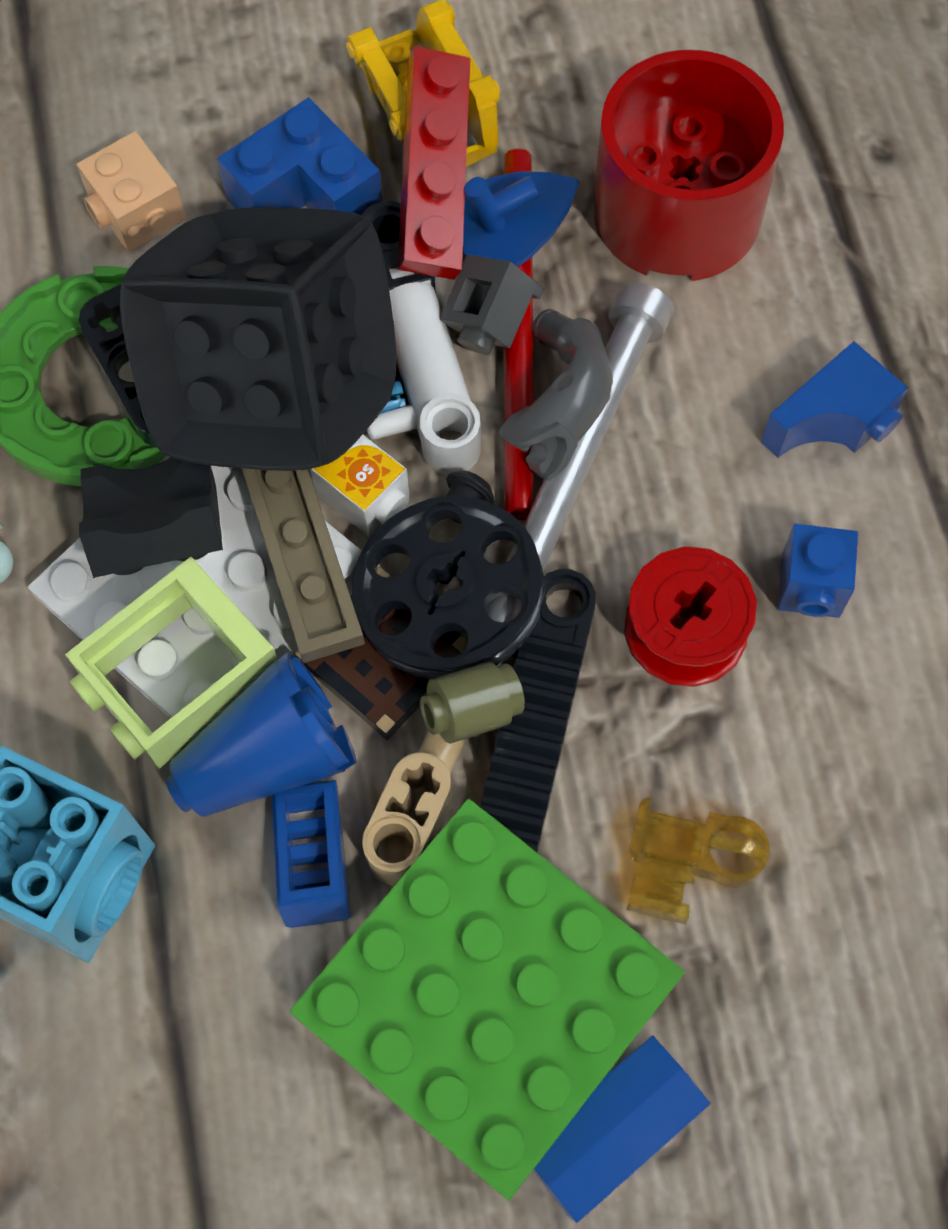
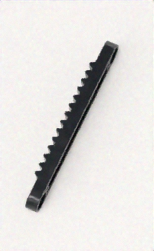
M557 569L544 576L545 595L540 616L531 634L519 648L518 657L514 665V671L519 678L524 694V711L522 714L513 716L509 725L500 727L498 730L482 800L479 805L480 808L537 853L596 605V592L591 581L582 573L572 569ZM569 590L580 598L582 607L573 616L559 617L548 609L546 601L555 591Z

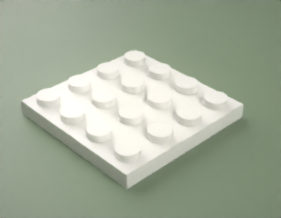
M166 455L160 462H163L169 459L170 457ZM211 466L217 488L223 550L208 553L195 561L272 645L277 658L286 653H290L291 658H293L298 646L242 468ZM326 522L349 594L351 595L354 569L362 551ZM79 538L28 586V589L40 603L79 638L84 640L184 561L174 560L146 566L130 575L110 574L93 578ZM191 607L114 669L165 715L172 718L240 662Z

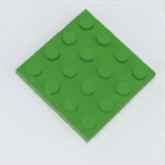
M468 798L289 1012L509 1202L686 971Z

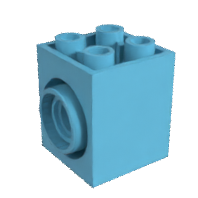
M1 746L0 919L89 964L104 936L117 922L129 904L138 885L142 869L156 845L124 805Z

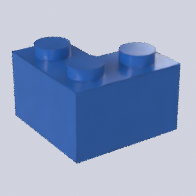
M309 97L217 158L226 198L235 209L258 207L302 208L306 206L307 208L339 210L362 215L369 206L383 202L380 170Z

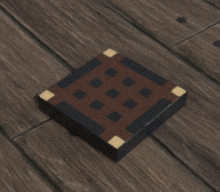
M381 566L377 568V574L380 576L393 577ZM393 609L387 612L379 622V631L386 635H397L409 627L412 614L404 609ZM363 630L364 645L303 663L318 681L386 740L420 707V699L422 696L427 695V684L431 680L407 674L388 663L372 647ZM458 631L444 633L436 641L434 652L442 658L456 657L465 650L468 645V639ZM297 649L294 655L302 662L299 649Z

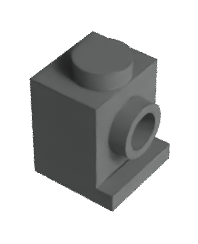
M467 254L462 271L456 279L440 320L459 333L457 342L462 346L483 355H490L494 345L505 348L511 347L531 298L540 299L544 288L511 261Z

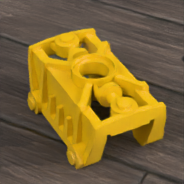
M438 0L420 7L415 30L409 29L381 41H378L371 27L347 35V51L350 57L354 59L356 66H361L366 76L369 90L372 95L376 94L390 118L389 125L391 131L402 142L403 150L410 49L421 44L423 48L469 57L468 130L471 131L478 144L467 147L466 167L497 152L499 140L497 103L500 101V88L497 81L492 79L490 75L483 76L454 27L455 12L450 3H447L446 0Z

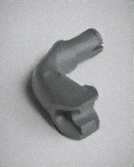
M553 309L543 310L538 314L532 326L533 335L539 339V343L557 351L560 359L568 365L561 375L530 407L528 406L511 415L499 431L504 440L524 452L528 451L530 446H532L529 456L526 458L528 467L546 481L555 478L567 466L578 445V441L591 428L608 403L613 385L612 372L599 328L588 319H571Z

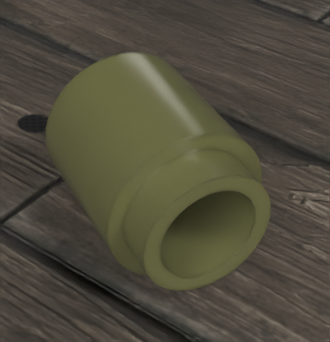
M486 662L429 680L427 695L422 696L420 699L422 717L429 732L433 735L440 734L443 740L449 744L507 726L511 723L513 716L523 713L525 706L522 686L514 669L509 664L496 666L492 662Z

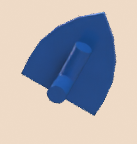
M523 171L493 176L488 179L482 177L470 179L464 187L463 252L465 256L469 254L511 261L517 267L532 258L554 235L570 210L580 183L579 180L551 172Z

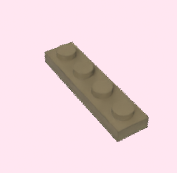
M242 468L302 662H310L364 645L363 633L309 470L274 471Z

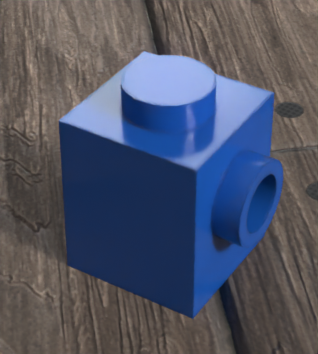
M794 523L782 552L777 610L796 612L812 617L828 616L840 618L855 590L858 531Z

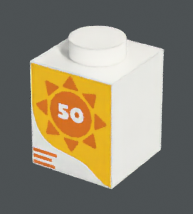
M364 435L337 460L327 465L310 469L316 495L368 537L388 519L405 509L409 503L407 469Z

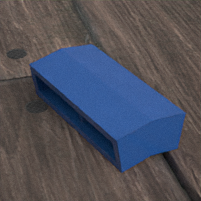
M652 1035L604 1077L534 1168L533 1173L568 1217L575 1223H578L711 1103L685 1070Z

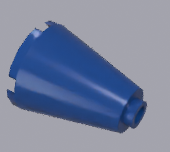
M286 653L267 667L170 761L172 775L166 778V785L173 800L182 811L188 812L193 809L199 816L206 817L345 772L346 769L356 764L357 760L343 725L338 728L335 726L328 709L332 708V705L301 660L296 656L291 658L290 653Z

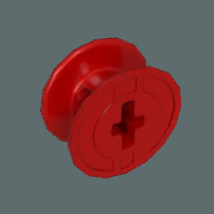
M684 546L662 552L641 568L630 589L624 635L631 655L648 674L670 685L696 687L718 681L737 665L747 646V639L756 624L757 599L748 576L733 560L711 549ZM697 605L703 607L700 618L693 616L681 630L676 628L679 616L685 618L690 615Z

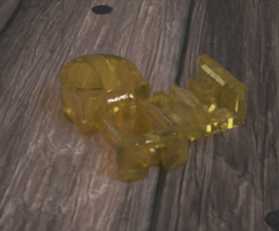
M651 798L643 799L638 807L628 850L629 857L636 862L626 910L685 925L691 909L689 904L682 903L685 884H694L695 877L712 880L722 886L734 888L752 883L761 874L770 856L769 841L764 830L755 821L743 816H726L709 812L704 824L650 811ZM726 831H739L746 834L753 842L716 834ZM710 849H722L741 853L758 859V863L752 871L743 874H732L721 869L714 862ZM639 853L645 854L644 861L637 860ZM693 866H696L695 874L691 873Z

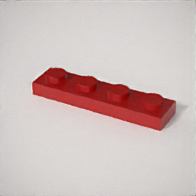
M414 46L408 58L398 270L455 280L462 271L470 58Z

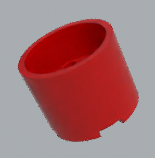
M675 50L642 60L628 69L612 86L604 102L601 117L594 190V221L606 247L626 266L646 276L651 270L668 275H690L691 281L713 277L731 268L753 246L763 220L784 136V120L780 104L769 85L755 71L741 62L722 54L703 50Z

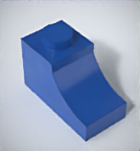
M853 341L769 415L761 443L777 458L797 446L821 441L846 445L855 453L869 439L873 438L879 443L895 429L903 417L898 409L908 387Z

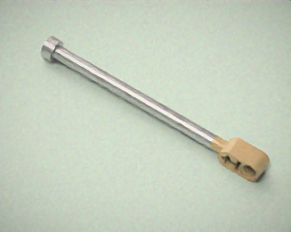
M630 282L620 288L608 314L609 320L615 328L605 348L613 377L610 399L591 428L578 441V445L564 470L552 480H544L523 526L532 537L537 548L543 571L646 344L662 339L674 313V305L669 297L653 286L639 282ZM514 544L506 562L516 555L518 550L517 544ZM501 596L490 604L487 615L494 621H510L521 611L522 602L514 596ZM428 730L418 753L407 755L393 769L365 829L362 840L369 870L381 883L395 886L440 833L452 805L450 775L467 739L449 744L443 740L440 734L433 735ZM425 780L431 781L434 794L425 792L421 796L415 809L416 822L408 816L412 809L410 787L420 788ZM398 836L412 843L413 849L411 854L399 863H387L376 855L378 847L387 838Z

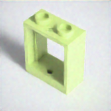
M192 557L185 560L65 654L78 672V675L69 682L93 712L105 705L118 720L109 730L134 760L145 752L158 769L176 756L277 659L272 645ZM192 607L240 663L152 733L105 678V675Z

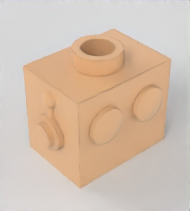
M136 131L76 163L88 195L83 198L88 212L101 230L110 226L128 252L187 219L177 185Z

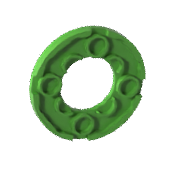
M93 266L94 273L78 275L61 280L59 274L54 275L21 293L0 313V447L17 464L44 479L71 486H81L80 473L83 468L106 465L113 468L137 469L158 464L166 456L158 448L146 444L139 437L129 417L119 421L104 420L93 426L83 427L74 422L71 423L60 419L46 406L41 394L42 372L51 354L69 338L82 334L78 319L84 304L94 296L120 285L129 268ZM111 318L100 322L101 326L106 330H115L117 328V325L112 322Z

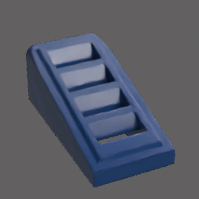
M336 780L305 784L272 795L277 907L285 926L295 928L350 919L349 886L339 792ZM325 809V817L291 822L289 820V814ZM324 835L327 837V841L293 846L291 841ZM328 862L329 868L294 873V866Z

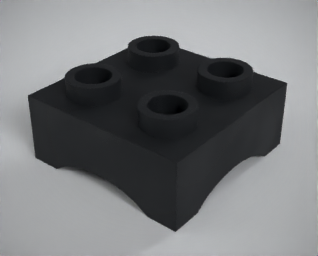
M170 457L158 464L137 469L113 468L106 465L81 469L83 520L79 522V537L93 578L110 574L130 575L146 566L174 560L185 561L189 557L197 560L208 553L223 550L217 488L210 465L194 464Z

